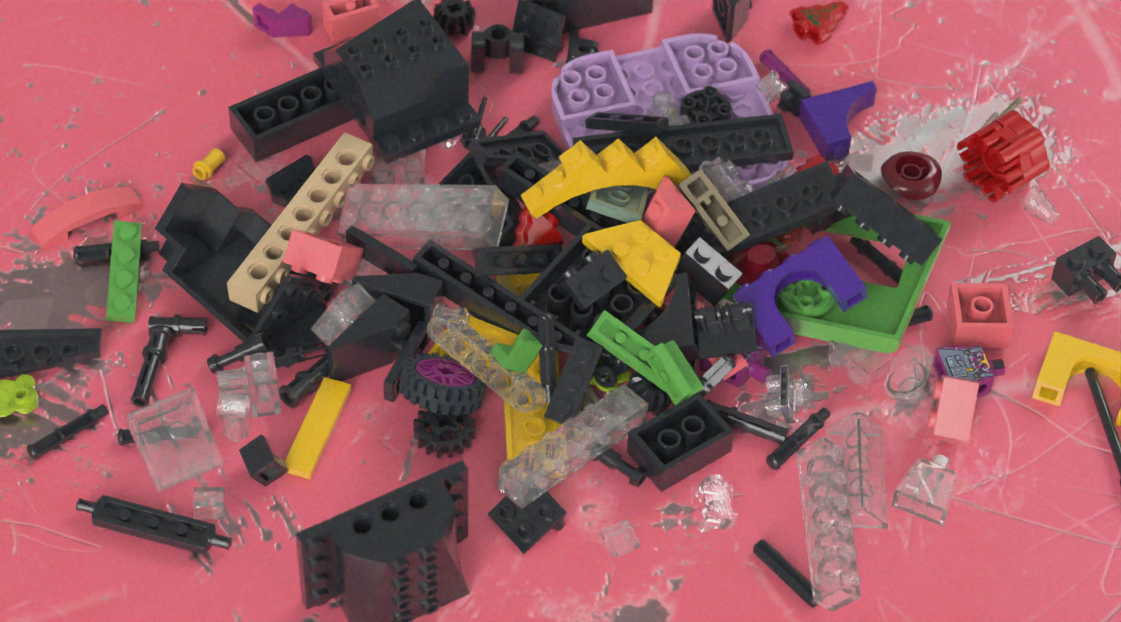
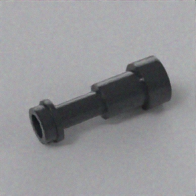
M260 332L251 336L249 341L235 346L231 352L221 356L217 354L211 355L207 359V364L213 374L222 373L224 371L223 367L238 360L243 362L257 355L259 357L272 352V347L267 335L264 332Z
M595 436L590 440L584 451L585 456L593 461L598 460L611 470H618L630 478L629 484L636 487L642 485L647 477V472L641 466L636 469L621 459L622 455L608 447V443L599 436Z

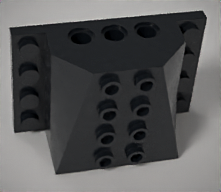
M412 0L354 38L313 53L314 62L386 164L481 127V118L469 103V64L421 0Z
M458 461L295 533L301 598L306 609L322 606L335 597L349 622H412V620L420 616L433 614L440 607L470 594L462 573L457 544L468 537V467L464 461Z

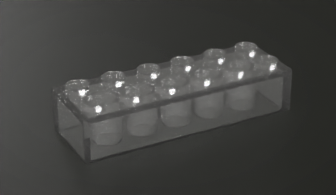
M349 184L336 234L346 242V230L351 226H355L390 248L422 249L430 239L446 250H473L479 247H498L509 199L496 185Z

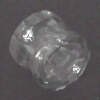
M777 71L769 73L756 85L758 91L766 95L765 99L769 104L779 99L781 93L789 89L786 83L780 81V75Z

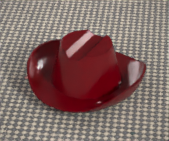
M914 151L900 152L889 157L881 166V174L886 183L898 194L909 200H923L932 196L939 188L942 179L940 164L935 158L925 153Z
M768 240L736 253L732 265L743 273L736 283L740 286L752 284L760 279V276L768 269H775L782 265L784 260L790 255L779 245Z

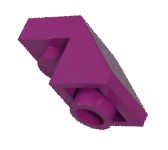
M260 2L253 7L254 26L272 38L309 36L312 34L311 14L293 3L279 14Z

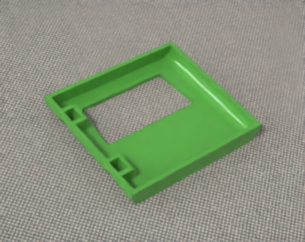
M914 214L934 229L943 240L922 266L915 261L912 265L907 261L905 262L898 287L893 288L863 282L866 286L867 298L845 312L835 302L830 310L818 317L810 318L791 314L782 308L779 297L776 303L778 311L796 335L881 353L895 352L901 343L951 229V221ZM854 215L832 224L828 229L823 230L825 232L880 242L877 239L879 234L871 228L868 232L855 223L857 217ZM803 225L768 241L774 242L786 250L798 230L802 227H807ZM735 282L722 299L730 300L735 304L733 295L736 294V291L741 286Z

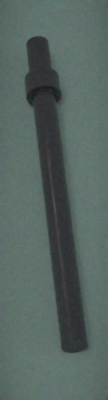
M1088 368L1084 373L1121 478V442L1095 368Z

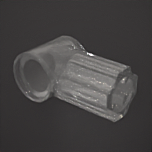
M219 392L217 417H222L223 432L229 437L230 441L240 442L242 438L249 435L250 394Z

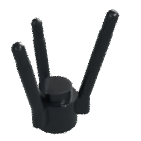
M486 96L482 98L477 113L481 120L487 103ZM503 117L488 136L486 135L485 128L481 126L464 133L460 142L468 150L467 147L471 140L495 137L508 121V118Z

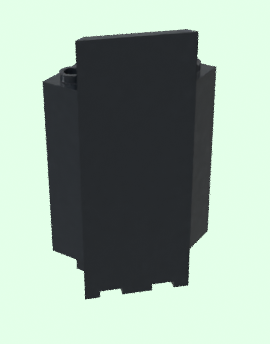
M181 183L154 228L167 239L158 253L167 261L162 271L241 341H249L251 336L264 332L272 347L271 354L277 358L284 356L285 350L288 348L316 342L325 338L329 339L348 325L326 306L334 297L339 283L333 281L332 284L322 282L316 279L317 274L309 271L305 275L291 270L282 284L275 290L271 301L267 305L265 304L258 313L230 301L227 282L272 225L255 210L234 205L216 188ZM322 342L304 346L302 350L318 347Z

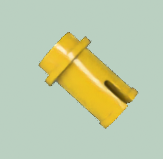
M213 148L202 160H197L194 163V175L200 180L209 179L213 174L212 172L225 161L224 153L218 148Z

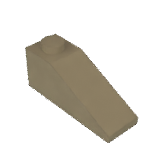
M702 169L678 185V190L696 210L695 215L702 219L703 224L727 252L750 236L749 232Z

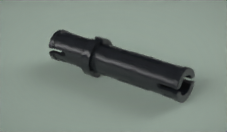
M709 399L707 400L709 405L731 429L734 427L780 445L788 436V428L740 412L737 407L729 408Z

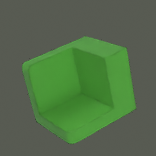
M523 329L512 346L496 343L490 352L504 369L525 373L543 345L530 330Z

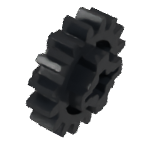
M426 408V412L419 410L418 419L413 421V437L417 440L418 448L426 446V454L429 455L434 451L437 458H441L443 453H447V456L452 458L455 451L462 455L463 446L471 448L472 439L476 438V420L471 418V412L467 415L461 412L460 415H453L451 412L448 415H444L441 411L437 410L434 413L430 412V408Z

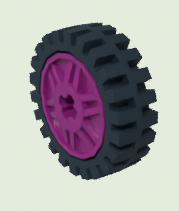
M422 353V355L415 354L413 357H408L404 362L399 391L406 400L410 399V403L413 405L419 404V408L424 410L430 408V412L436 413L438 410L444 415H448L449 412L453 415H460V412L467 415L470 412H476L481 407L485 395L487 377L483 371H479L476 365L471 366V363L468 361L461 362V358L458 357L452 359L450 355L446 354L442 357L439 353H432V356L428 353Z

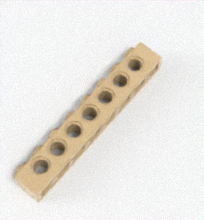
M345 132L229 279L227 288L230 301L257 313L265 304L267 305L271 301L275 290L282 284L292 268V265L283 262L292 230H304L318 235L323 227H327L330 224L333 214L338 208L343 207L352 189L355 190L365 172L372 169L375 157L373 156L371 143Z

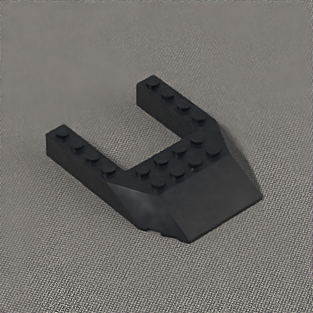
M516 151L500 168L499 188L524 203L521 194L550 172ZM586 194L573 197L549 210L558 219L559 226L576 237L520 297L488 276L476 277L473 266L431 239L413 257V261L418 264V273L433 276L443 281L444 297L476 318L519 335L523 329H528L538 340L537 315L544 312L552 313L554 315L556 350L570 352L576 337L598 344L588 337L587 334L604 310L633 331H636L658 307L626 279L583 310H580L565 287L561 289L557 287L556 284L563 280L562 273L573 266H576L577 269L585 264L582 259L593 252L582 243L583 235L626 224V222L586 209L589 196ZM674 274L664 299L676 287V276ZM604 348L601 358L611 359L614 355Z

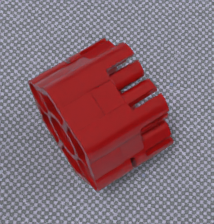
M1015 110L1007 112L957 143V150L959 151L965 147L968 148L959 153L961 159L967 162L963 165V171H965L963 173L964 178L968 183L972 182L973 186H980L984 196L994 191L995 193L988 197L990 202H996L1007 194H1011L1049 170L1050 167L1042 133Z

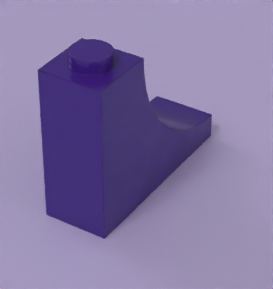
M873 81L801 100L799 119L825 161L849 155L852 137L847 124L857 113L874 106L877 87Z

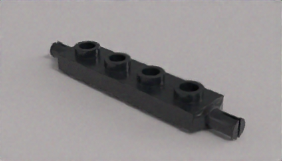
M102 495L96 502L79 498L76 503L77 511L92 514L94 526L206 555V552L212 546L229 550L232 544L231 537L216 534L215 524L105 495Z

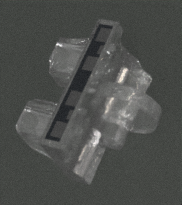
M789 365L780 366V374L766 377V387L769 395L780 394V397L766 399L768 416H783L786 424L795 423V402L797 406H803L805 401L810 400L812 397L811 386L805 384L803 379H797L795 383L794 378L790 377Z

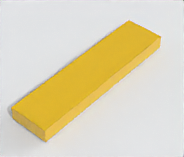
M324 377L286 457L285 463L289 469L286 473L311 480L351 393V384Z

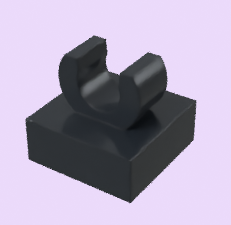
M794 79L787 81L777 107L783 112L789 111L795 117H798L801 100L810 98L811 94Z

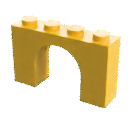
M1054 331L1032 398L1060 407L1068 382L1074 376L1084 373L1088 368H1095L1097 373L1111 378L1121 390V352ZM1120 407V410H1119V413H1118V416H1117V419H1116V423H1115V425L1120 426V427H1121V407Z

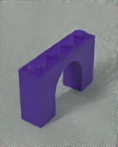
M829 236L814 240L808 245L806 250L798 255H790L784 260L782 265L775 269H768L760 276V279L752 284L741 286L736 291V294L733 295L735 304L742 303V301L753 304L755 334L772 358L796 343L794 331L776 307L780 293L788 285L802 280L817 282L826 288L843 312L867 298L866 286Z

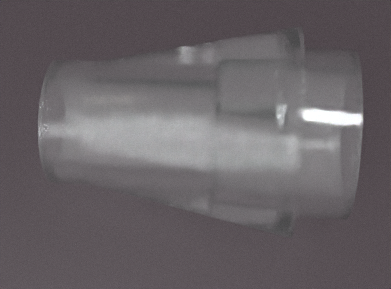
M1036 187L1031 189L1021 200L1025 211L1046 222L1049 226H1052L1061 217V214L1055 209L1044 191H1039Z

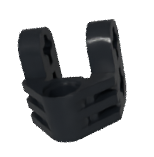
M494 24L484 31H472L471 72L484 73L485 56H488L489 58L502 59L510 57V74H523L524 33L513 32L502 24Z

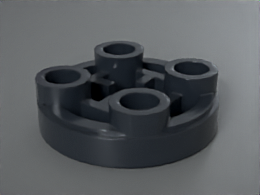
M705 86L702 90L693 91L681 99L679 117L683 125L728 120L732 118L733 108L729 100L718 93L717 88Z

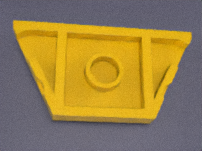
M641 220L583 235L582 243L592 251L596 250L598 254L609 250L626 275V280L659 308L663 305L667 289L670 287L674 271L677 269L681 253Z

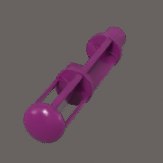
M770 49L764 50L760 54L759 60L784 85L787 81L794 79L811 94V90Z

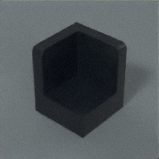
M259 435L239 449L250 477L265 487L289 471L285 461L273 454L266 437L263 435Z

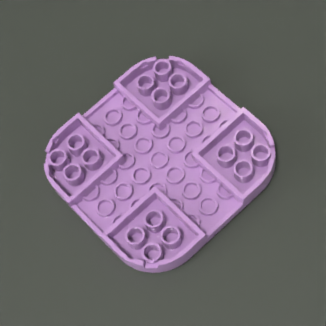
M697 33L661 40V47L615 56L613 50L581 56L565 64L557 78L554 77L552 83L551 110L567 150L573 146V137L622 132L586 129L585 119L597 111L663 116L669 118V126H674L672 113L674 111L673 106H675L677 111L675 126L683 125L679 117L681 99L693 91L702 90L705 86L717 88L718 93L729 100L733 108L731 119L773 114L759 86L760 77L748 54L731 41L728 45L724 41L718 40V36L712 34ZM789 160L702 171L725 202H729L779 181L787 173ZM650 188L644 211L656 189ZM591 191L586 193L590 197Z

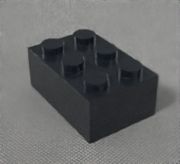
M698 392L629 431L627 453L639 467L641 466L647 472L649 479L662 492L730 453L734 431Z

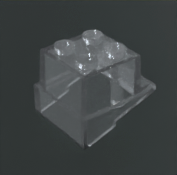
M193 387L126 415V424L158 493L224 465Z

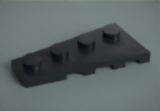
M101 328L0 330V379L101 358L102 330Z

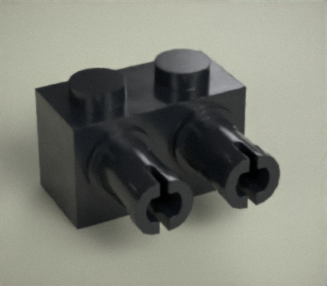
M1097 236L1057 257L1051 279L1068 297L1082 290L1094 304H1097L1108 294L1107 290L1097 281L1104 279L1116 293L1121 290V273L1114 266L1117 253L1100 236Z

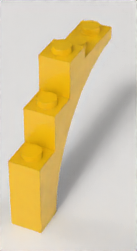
M657 137L635 153L618 138L597 155L580 140L559 156L562 162L561 165L521 194V197L531 215L537 219L553 207L593 190L624 185L657 189L663 176H667L678 189V185L690 177L691 174L687 167Z

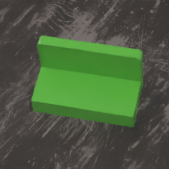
M672 340L666 344L660 343L644 356L675 405L703 389L702 383L675 341Z

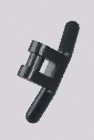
M571 26L568 29L569 45L565 64L578 57L598 53L599 44L596 41L579 38L578 29L575 26Z

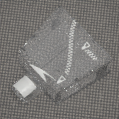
M939 454L934 456L932 462L922 458L917 459L897 485L891 506L944 527L957 476L955 471L948 469L950 460Z

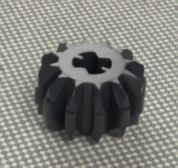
M441 0L439 4H435L433 18L448 37L455 35L458 38L459 34L467 35L469 30H473L476 11L470 1Z
M637 371L631 375L625 394L628 396L627 402L635 405V410L641 409L645 415L651 412L657 416L660 412H665L669 408L672 400L668 393Z

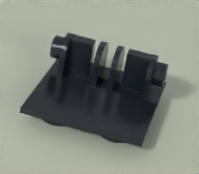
M518 0L512 31L524 33L525 52L556 62L558 51L561 52L564 48L561 36L566 15L525 0Z
M742 301V303L731 304V307H729V304L725 303V308H721L720 304H718L716 309L714 307H700L699 310L694 311L698 327L700 359L721 357L723 354L735 355L757 352L753 304Z
M531 473L488 513L523 554L534 546L550 529L560 531L565 526L563 520L567 514Z

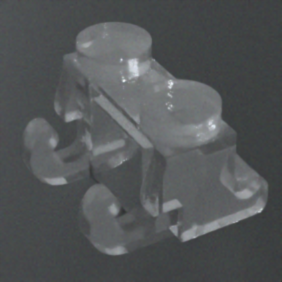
M713 474L707 476L694 490L695 497H698V502H704L705 508L702 510L704 518L701 519L699 524V531L708 532L712 528L725 530L727 527H734L737 521V512L731 509L730 504L734 495L733 486L728 485V482L724 481L721 475Z

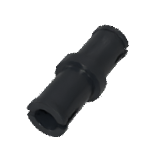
M175 314L174 317L150 316L148 327L164 326L174 333V337H181L182 334L206 336L208 324L205 323L208 321L206 317L187 318L179 314Z

